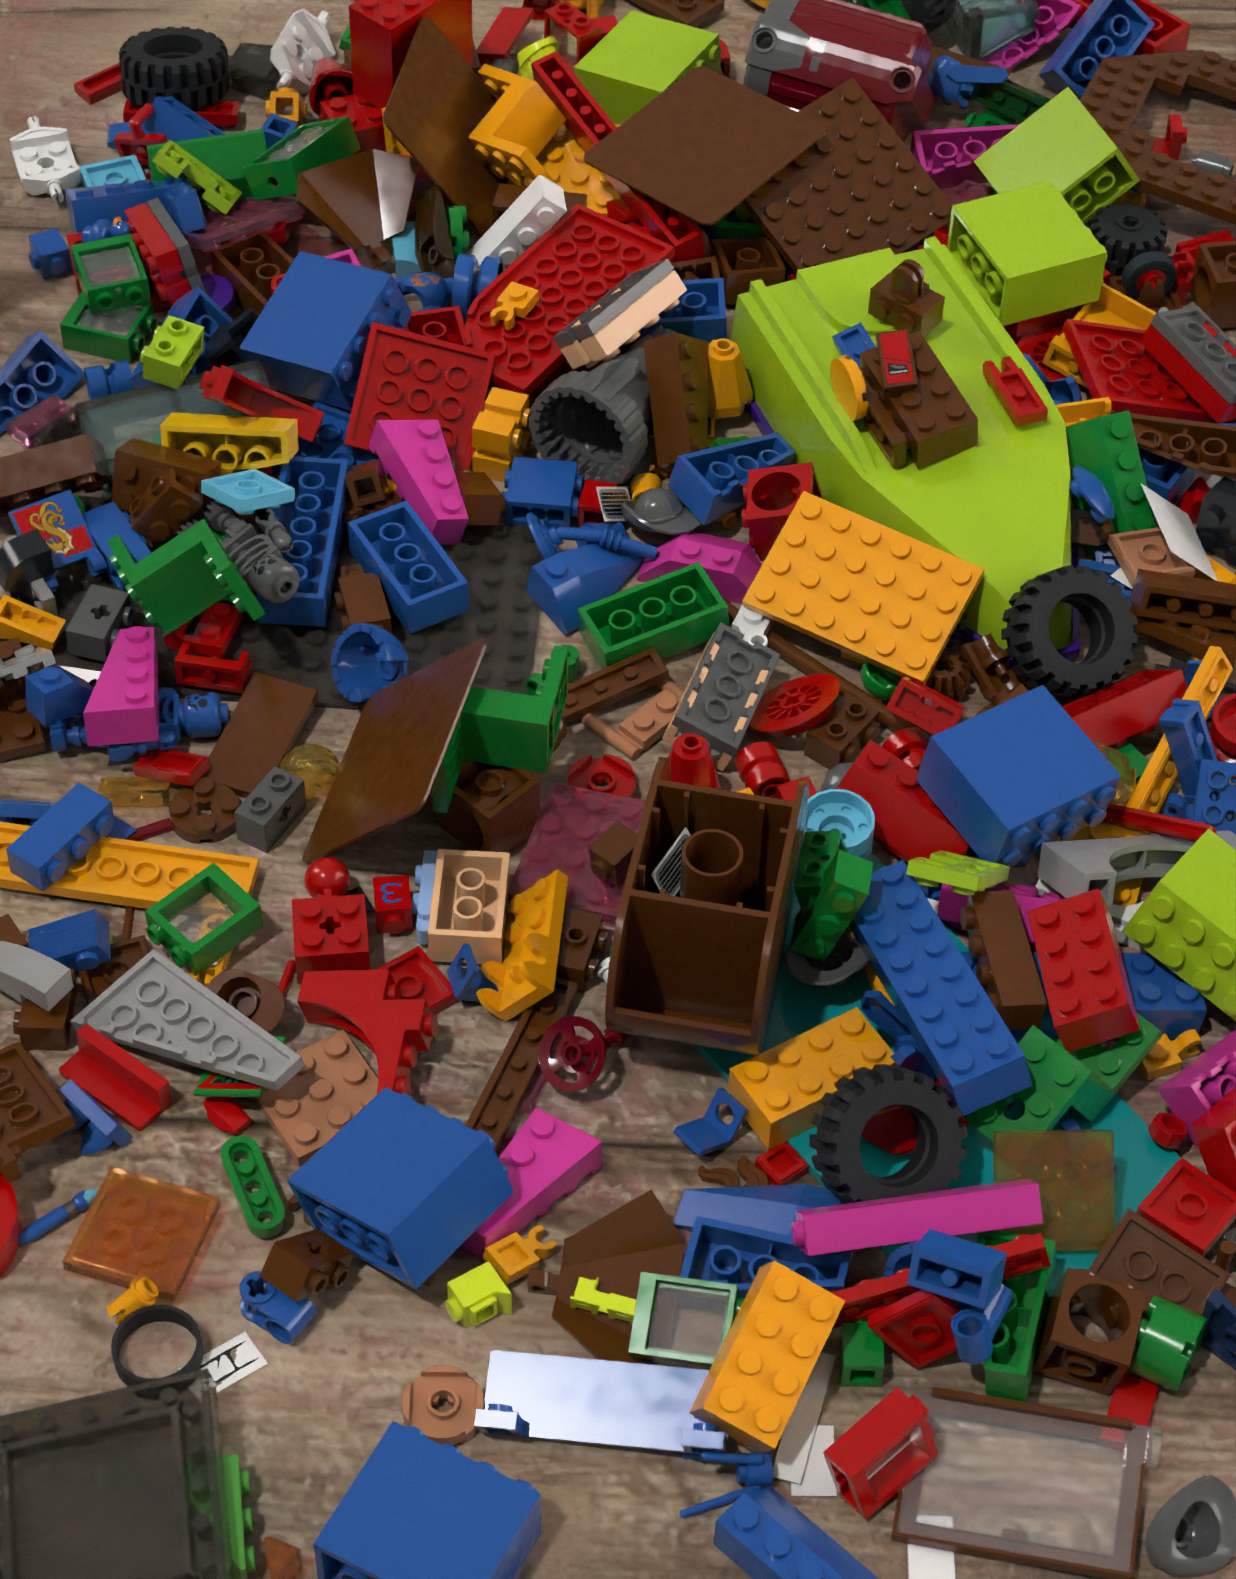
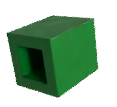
M867 1321L842 1323L839 1341L841 1386L881 1387L885 1367L883 1340L868 1328Z

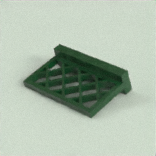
M1008 79L1002 84H975L970 97L971 100L1021 123L1051 100Z

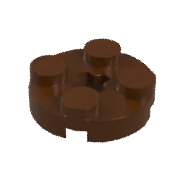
M202 777L193 786H186L181 789L169 802L168 807L173 830L180 838L190 843L201 844L200 839H212V843L222 841L236 830L234 812L240 806L237 795L230 788L214 783L210 778ZM201 810H211L212 814L210 815L206 813L198 815Z

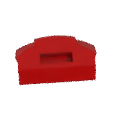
M210 1096L202 1101L209 1120L223 1132L242 1134L252 1122V1119L230 1097Z

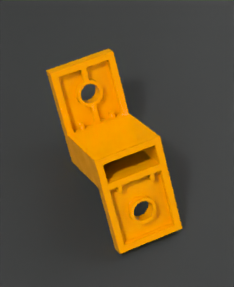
M484 64L478 71V74L485 81L483 83L484 87L490 93L496 95L499 100L468 137L476 146L474 151L492 165L490 170L500 179L506 177L518 186L522 184L529 186L540 174L557 184L536 157L566 121V118L535 80Z

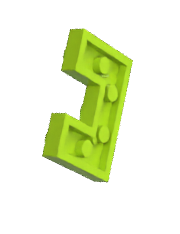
M169 140L152 160L157 164L156 168L162 174L168 177L173 176L177 179L183 173L188 176L186 179L190 184L199 189L203 187L206 191L202 198L206 200V205L217 213L222 212L226 215L242 194L240 190L172 140Z
M941 850L931 853L930 859L918 857L909 860L906 875L918 877L917 883L921 885L939 887V883L952 885V891L955 893L974 895L975 891L982 892L985 891V888H995L996 884L1007 881L1010 866Z

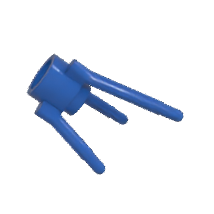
M682 1452L681 1457L683 1459L735 1463L736 1482L744 1483L745 1488L683 1509L679 1514L681 1518H686L734 1502L745 1492L760 1489L761 1486H771L773 1467L770 1453L733 1454L703 1452L701 1454Z

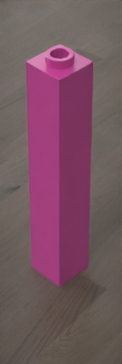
M1022 1179L796 1210L797 1222L791 1223V1232L794 1245L800 1246V1251L811 1256L919 1241L929 1229L955 1236L1041 1224L1043 1219L1039 1185L1032 1180Z

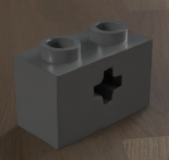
M91 584L66 629L69 654L106 662L119 630L130 627L134 621L135 609L131 607L128 592Z
M274 766L234 812L237 839L268 853L306 808L304 779Z

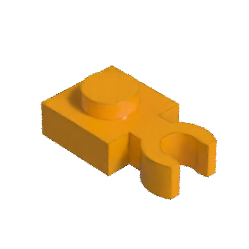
M511 282L496 300L497 308L493 309L490 313L491 325L495 326L498 321L504 320L505 330L509 331L515 325V317L525 318L539 301V290Z
M542 1225L533 1227L525 1239H522L517 1232H514L485 1248L483 1258L486 1262H490L506 1285L527 1275L530 1268L537 1269L540 1259H546L553 1255L557 1245L555 1240L546 1244L537 1241L543 1236L545 1228Z

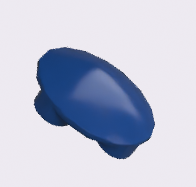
M1076 465L1072 472L1074 480L1070 483L1072 492L1079 499L1083 497L1091 506L1089 508L1090 512L1097 522L1103 523L1107 519L1112 520L1115 517V509L1107 488L1089 470Z

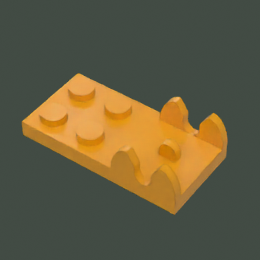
M558 869L545 878L539 879L532 887L512 898L508 906L509 918L504 934L505 946L502 963L490 960L480 966L486 978L497 986L498 992L492 988H483L476 992L477 998L484 1008L505 1022L554 992L568 884V875Z

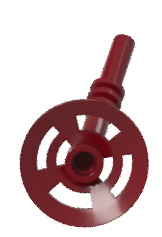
M579 1016L561 1018L548 1028L542 1038L539 1048L541 1071L545 1079L553 1087L561 1091L577 1092L584 1090L592 1085L600 1076L606 1061V1051L613 1046H620L632 1034L609 1031L606 1028L603 1035L600 1029L587 1018ZM574 1027H584L594 1037L589 1041L585 1037L576 1036ZM562 1034L563 1038L556 1049V1058H552L554 1043L559 1035ZM598 1057L597 1064L591 1074H589V1072L595 1065L596 1058ZM564 1068L570 1073L577 1074V1080L574 1083L567 1082L556 1072Z

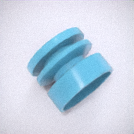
M828 789L817 792L808 799L805 832L840 830L848 853L871 861L875 814L870 804L860 795L844 789Z

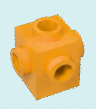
M278 88V92L270 91V100H266V118H268L270 113L297 122V126H301L302 118H307V101H302L300 93L295 92L293 88ZM285 107L293 108L291 115H283Z

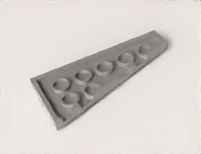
M152 949L71 1020L74 1029L77 1031L87 1023L111 1041L278 1091L305 1066L300 1055L155 949Z

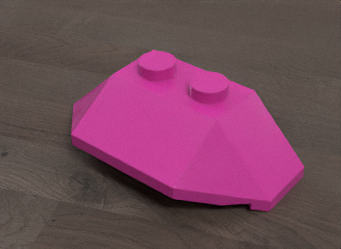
M691 531L688 534L677 535L657 547L654 560L645 557L637 575V581L647 582L699 562L721 596L730 602L742 604V600L762 564L749 543Z

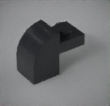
M249 307L229 325L225 321L210 337L205 347V354L207 360L213 366L220 368L221 365H224L239 372L248 365L239 347L259 317L252 307Z
M38 529L19 535L6 542L0 548L1 587L7 596L34 607L30 583L55 574L51 549Z

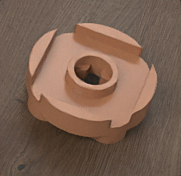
M450 1365L429 1367L422 1371L421 1376L415 1379L412 1384L410 1381L405 1387L402 1395V1415L406 1426L411 1425L418 1428L427 1438L441 1445L443 1443L451 1445L466 1443L475 1436V1430L477 1429L474 1426L476 1409H484V1396L478 1382L476 1381L475 1384L472 1379L467 1377L466 1371ZM440 1399H447L448 1405L454 1406L447 1412H438V1410L432 1408V1406L439 1404Z

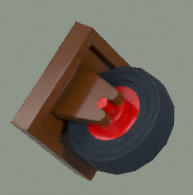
M1150 251L1142 253L1131 259L1125 266L1122 276L1110 277L1109 287L1156 313L1162 307H1166L1169 311L1183 308L1173 287L1177 279L1175 265L1169 256L1162 252Z

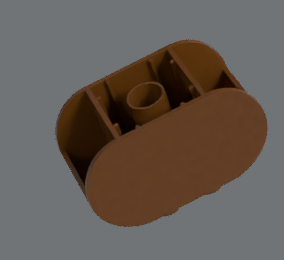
M660 757L658 759L648 791L615 924L606 990L605 1023L607 1030L754 1056L760 1055L767 1031L795 891L793 886L804 839L807 816L808 780L800 779L794 801L672 782L670 759L667 757ZM685 827H687L691 836L686 839L682 847L680 889L675 896L666 895V890L660 889L659 891L651 874Z

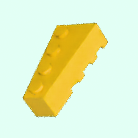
M172 412L160 424L162 446L221 461V476L244 469L251 470L289 463L299 450L297 419Z

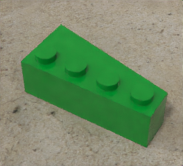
M998 1230L977 1232V1244L996 1246L1010 1242L1021 1234ZM1043 1238L1051 1266L1002 1280V1284L1011 1289L1013 1299L992 1339L993 1353L989 1359L984 1361L986 1395L1023 1402L1027 1401L1056 1270V1240Z

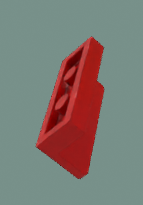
M503 7L476 49L481 67L484 64L490 65L493 59H506L534 16L533 8Z
M87 1023L76 1032L79 1051L59 1068L60 1075L63 1078L74 1081L98 1103L139 1132L143 1131L172 1104L169 1081Z

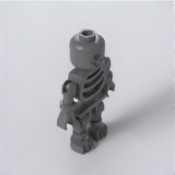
M214 500L211 501V506L209 504L206 505L207 511H202L206 523L214 530L224 532L226 538L223 541L219 538L217 539L238 567L250 589L254 590L267 602L274 604L284 603L291 599L299 587L300 577L297 569L286 561L280 552H290L294 547V542L286 532V528L279 522L273 510L268 508L266 510L269 514V521H261L259 516L255 517L258 526L265 533L258 535L253 525L247 524L243 519H237L230 507L218 504ZM194 518L191 523L186 521V526L181 525L182 530H178L176 532L177 535L192 527L198 521Z

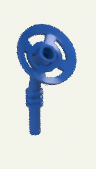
M532 512L526 514L528 526L544 559L559 553L558 546L564 543L563 540L597 542L600 547H603L605 544L607 549L613 547V551L621 549L652 560L655 559L657 547L622 537L620 532L616 535L614 530L608 532V528L603 530L562 526L556 528V526L548 528Z

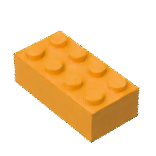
M855 1007L761 1053L759 1056H754L730 1068L728 1092L748 1109L745 1116L746 1121L769 1150L816 1126L811 1124L814 1112L821 1114L825 1107L820 1100L826 1092L834 1094L838 1090L834 1083L844 1076L851 1079L853 1078V1070L861 1067L873 1069L874 1064H887L893 1067L899 1065L890 1058L894 1054L858 1007Z
M775 1260L760 1267L689 1413L708 1424L719 1426L718 1430L759 1453L775 1449L845 1301Z

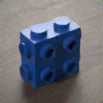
M514 457L512 469H506L504 487L508 490L507 492L502 491V495L505 497L506 524L528 526L526 514L532 512L548 528L556 526V528L561 526L571 527L572 517H578L579 498L576 497V494L581 495L583 489V475H578V462Z

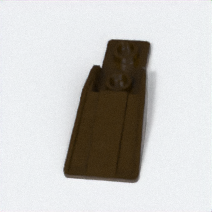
M434 183L414 210L415 255L422 272L437 273L443 278L454 277V255L441 189Z

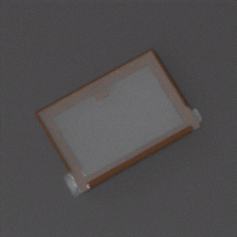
M933 1387L932 1390L916 1388L914 1396L919 1398L929 1411L927 1419L936 1433L934 1442L939 1455L899 1490L891 1541L1106 1579H1133L1145 1468L1158 1469L1163 1428L1133 1424L1134 1420L939 1387Z

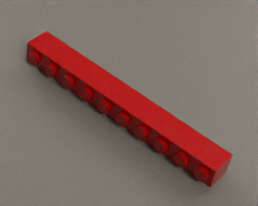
M557 51L531 63L534 80L566 118L563 124L585 152L617 128ZM602 172L642 225H648L650 235L675 247V257L671 260L672 263L704 258L701 232L690 218Z

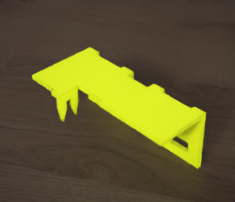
M579 1277L574 1296H570V1308L576 1309L578 1307L591 1311L595 1315L598 1314V1311L609 1314L610 1319L615 1320L617 1318L628 1321L631 1325L633 1324L636 1306L635 1299L614 1293L607 1294L596 1291L599 1283L598 1277L594 1280Z

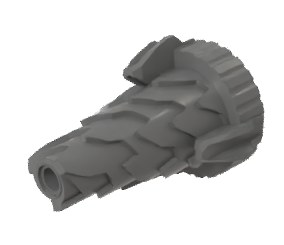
M659 325L648 335L633 343L621 355L603 362L590 372L572 371L559 376L537 397L532 405L531 415L529 416L533 442L536 449L541 453V457L549 460L578 462V475H583V486L585 479L629 485L636 475L647 473L652 464L655 439L647 436V433L651 430L649 424L652 422V412L643 341L675 333V331L663 329L662 325Z

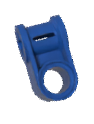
M261 1271L247 1274L240 1283V1295L242 1297L240 1300V1311L242 1316L269 1332L278 1341L288 1345L293 1344L316 1315L317 1309L309 1298L297 1302L293 1301L260 1277Z

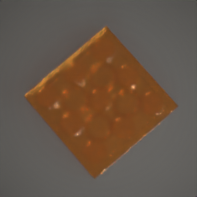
M1112 1130L993 1131V1183L1029 1179L1038 1183L1043 1219L1041 1224L998 1229V1231L1021 1235L1041 1233L1044 1239L1056 1240V1251L1101 1250L1114 1230V1132Z
M111 1166L62 1261L64 1270L128 1289L130 1288V1282L135 1278L148 1277L158 1288V1298L175 1302L221 1206L220 1198Z

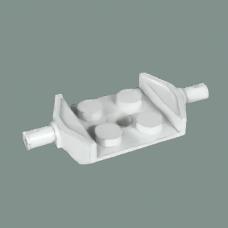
M305 9L292 14L271 49L270 60L279 70V75L281 76V79L276 84L277 88H289L290 86L295 89V92L301 94L309 92L314 64L321 58L335 55L336 52L325 28L330 20L328 12L321 11L317 18Z
M33 116L34 122L32 117H29L27 119L29 129L10 138L11 151L23 190L33 196L48 193L51 195L54 203H57L56 197H58L59 203L64 200L62 190L75 188L81 181L80 167L76 164L69 143L67 129L41 127L38 117Z

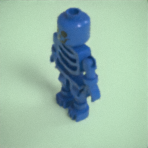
M160 687L158 690L159 741L101 745L96 747H107L110 761L118 762L131 757L134 753H139L142 756L147 755V751L160 749V751L172 749L175 747L176 741L181 740V731L186 730L190 738L219 736L222 732L223 724H227L229 721L228 703H221L220 697L214 692L189 694L184 698V703H180L179 695L174 688ZM83 712L50 725L53 752L68 751L69 743H73L74 747L82 746V742L88 745L85 727L83 729L80 728V725H83L84 722ZM75 722L76 726H72V730H69L70 723Z

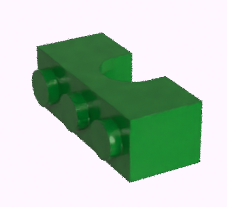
M840 849L837 851L824 872L818 897L809 895L795 917L790 950L822 962L826 960L869 895L873 862Z

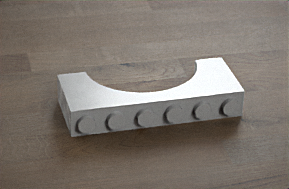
M1230 830L1216 831V835L1236 849V834ZM1163 835L1042 842L1038 877L1065 898L1099 888L1106 905L1112 906L1115 883L1134 878L1164 877L1195 842Z

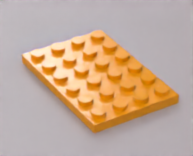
M803 491L744 596L742 604L743 607L900 677L909 676L925 685L984 575V568Z

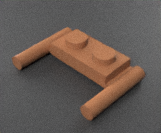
M669 679L656 684L655 686L662 691L619 724L618 731L613 730L591 713L584 716L582 724L627 757L636 760L642 751L646 750L664 735L685 690Z

